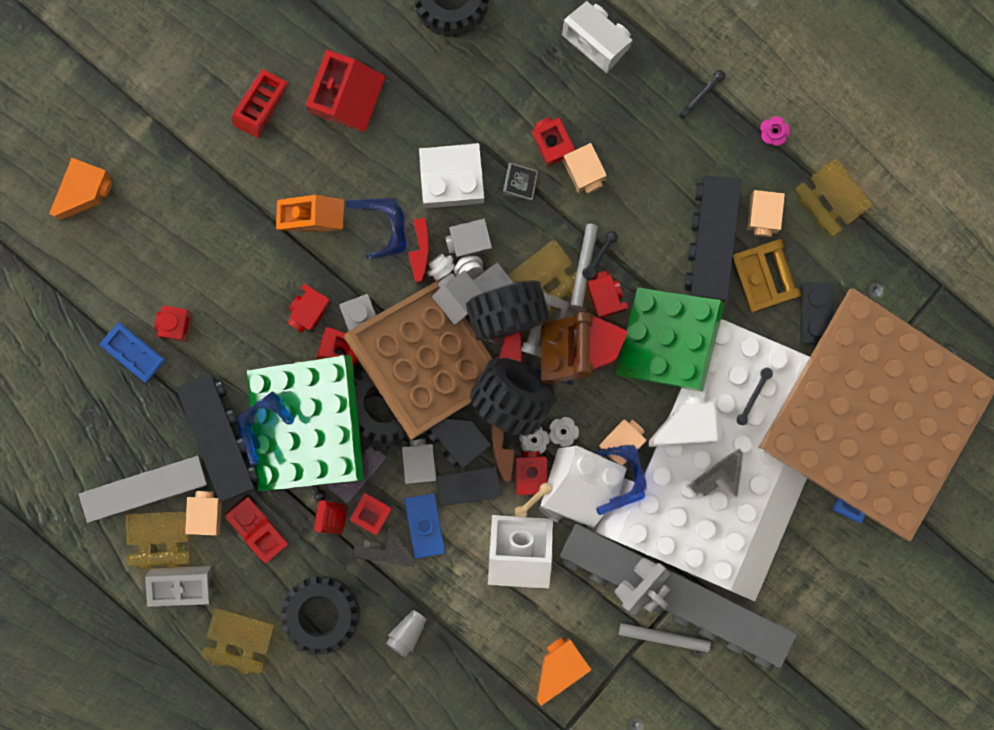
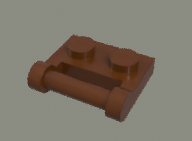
M579 312L575 313L572 317L547 321L541 325L542 382L553 384L592 376L593 365L589 363L591 313ZM575 329H577V363H576V364H574V330H575Z

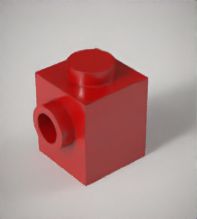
M540 451L522 452V458H516V495H533L540 491L541 484L547 483V457H540Z

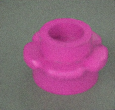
M773 116L770 120H764L760 127L762 140L767 144L775 146L785 143L786 137L790 134L789 125L784 123V119L778 116ZM776 128L778 133L774 134L772 130Z

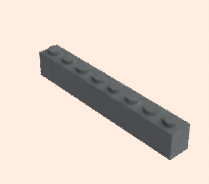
M574 523L558 555L564 558L562 565L576 572L581 567L591 572L590 579L606 586L608 581L619 586L624 580L629 582L634 588L640 585L644 579L634 569L644 557ZM666 569L671 575L663 584L670 591L663 600L669 605L666 610L674 614L671 620L687 628L691 622L701 628L699 634L713 641H716L717 637L728 641L726 647L742 656L746 650L756 655L754 662L768 669H771L773 664L781 668L797 634ZM657 605L653 611L660 614L663 608Z

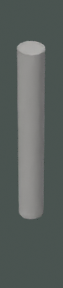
M595 224L586 225L570 308L574 310H582L588 279L583 277L582 271L591 265L598 226Z
M620 623L618 632L620 636L708 653L711 645V640Z

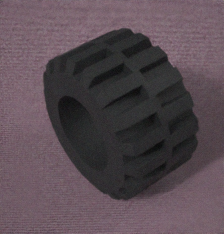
M414 0L418 17L422 18L423 24L427 28L430 26L432 31L438 35L440 32H444L445 37H451V33H457L459 37L463 36L466 30H469V32L475 30L477 23H482L484 14L488 11L489 0H468L464 6L455 10L441 8L434 0Z
M535 280L522 281L479 294L466 303L475 338L480 341H489L542 325L551 318L541 283Z
M506 357L491 359L470 392L473 406L483 418L505 432L522 436L535 434L556 401L553 388L550 384L541 381V374L524 363Z
M366 371L360 373L358 378H354L359 437L363 443L361 448L368 449L371 445L374 446V451H381L383 447L386 450L392 449L396 443L398 445L402 443L408 435L396 416L395 420L391 422L381 423L373 420L366 413L364 399L373 396L383 398L368 373Z
M318 576L303 580L287 593L286 599L283 600L281 605L283 609L280 612V619L283 622L282 630L286 632L290 643L293 642L297 649L307 651L308 654L325 655L339 650L353 637L357 625H359L360 608L357 605L354 592L352 593L345 583H341L333 577ZM325 597L336 605L339 616L337 624L331 631L315 633L305 625L302 615L303 608L312 598Z

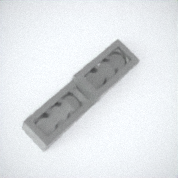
M195 456L78 493L86 521L89 523L206 487L207 484L199 458Z

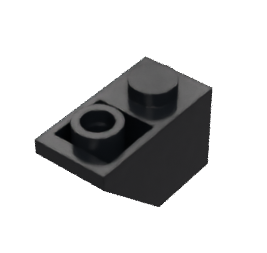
M444 419L425 431L434 444L440 440L447 450L443 455L453 467L459 464L462 468H465L491 446L472 421Z

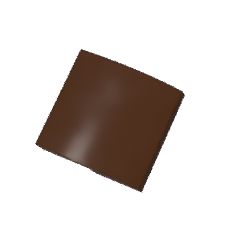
M491 424V445L494 461L502 481L510 482L514 450L502 449L504 431Z

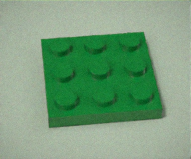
M637 287L626 330L628 332L623 342L615 374L621 378L703 392L725 303L716 299Z

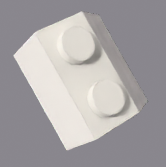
M586 1L564 20L562 35L605 73H608L631 47L632 39L629 38L631 34L621 24L617 23L615 26L608 20V14L602 7L597 4L592 6Z
M479 143L419 149L424 209L484 204Z
M706 397L684 400L685 405L678 407L649 440V447L718 441L715 403H707Z
M579 446L559 448L548 480L552 490L550 494L543 496L541 506L590 528H594L619 497L627 468Z
M492 515L488 585L549 588L553 521L551 519Z

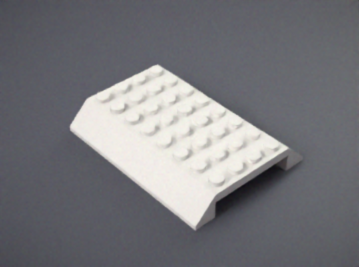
M721 319L703 392L681 388L669 415L670 417L678 407L685 405L684 400H688V398L706 397L707 403H715L718 441L712 443L656 446L641 483L638 484L624 478L619 497L594 528L587 526V529L752 601H756L807 479L758 447L810 357ZM765 367L772 369L773 376L766 380L747 416L748 423L744 426L738 425L736 418L739 414L743 413L761 379V370Z

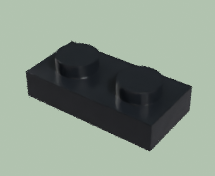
M802 283L800 344H818L833 318V283Z

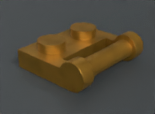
M783 239L734 254L732 257L750 313L802 296L800 288L795 286L783 249L786 247ZM772 253L785 292L777 293L764 256L765 254Z

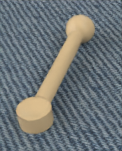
M548 483L541 484L540 491L525 505L515 508V516L526 517L527 510L543 495L550 494L552 490L551 485Z

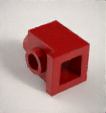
M548 117L535 124L536 129L532 130L531 135L547 168L563 161L564 155L575 151L560 118L552 121L551 117ZM554 137L557 140V144L550 147L546 144V139Z
M608 270L596 273L592 281L587 282L589 296L598 319L627 310V303L620 304L619 301L620 298H623L619 281L613 282Z
M303 283L301 289L305 293L302 297L297 295L289 307V311L292 313L287 323L301 333L305 329L313 332L332 303L330 299Z
M163 305L161 312H157L155 317L154 329L157 330L156 337L187 342L192 312L187 309Z
M326 327L316 360L341 356L334 354V352L342 351L345 356H352L354 366L359 367L360 361L343 337L346 333Z
M365 493L352 514L350 521L378 535L387 521L392 508Z

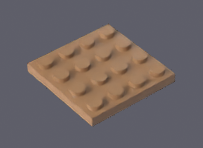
M440 279L353 328L343 336L411 440L472 403L470 392L487 363L491 359L493 360L480 340H476L473 328L466 317L454 325L432 298L441 289L437 285L441 281Z

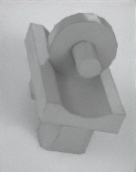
M642 558L634 569L644 579L640 585L634 588L629 582L624 580L615 590L616 595L623 602L622 606L634 617L642 608L651 613L657 605H660L664 610L669 606L663 598L670 589L663 583L671 574L660 563L655 565L653 562Z

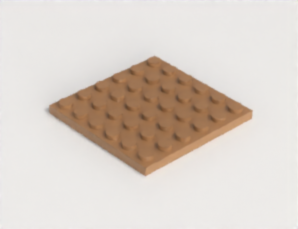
M849 289L758 448L901 538L911 541L994 395V380L859 291Z

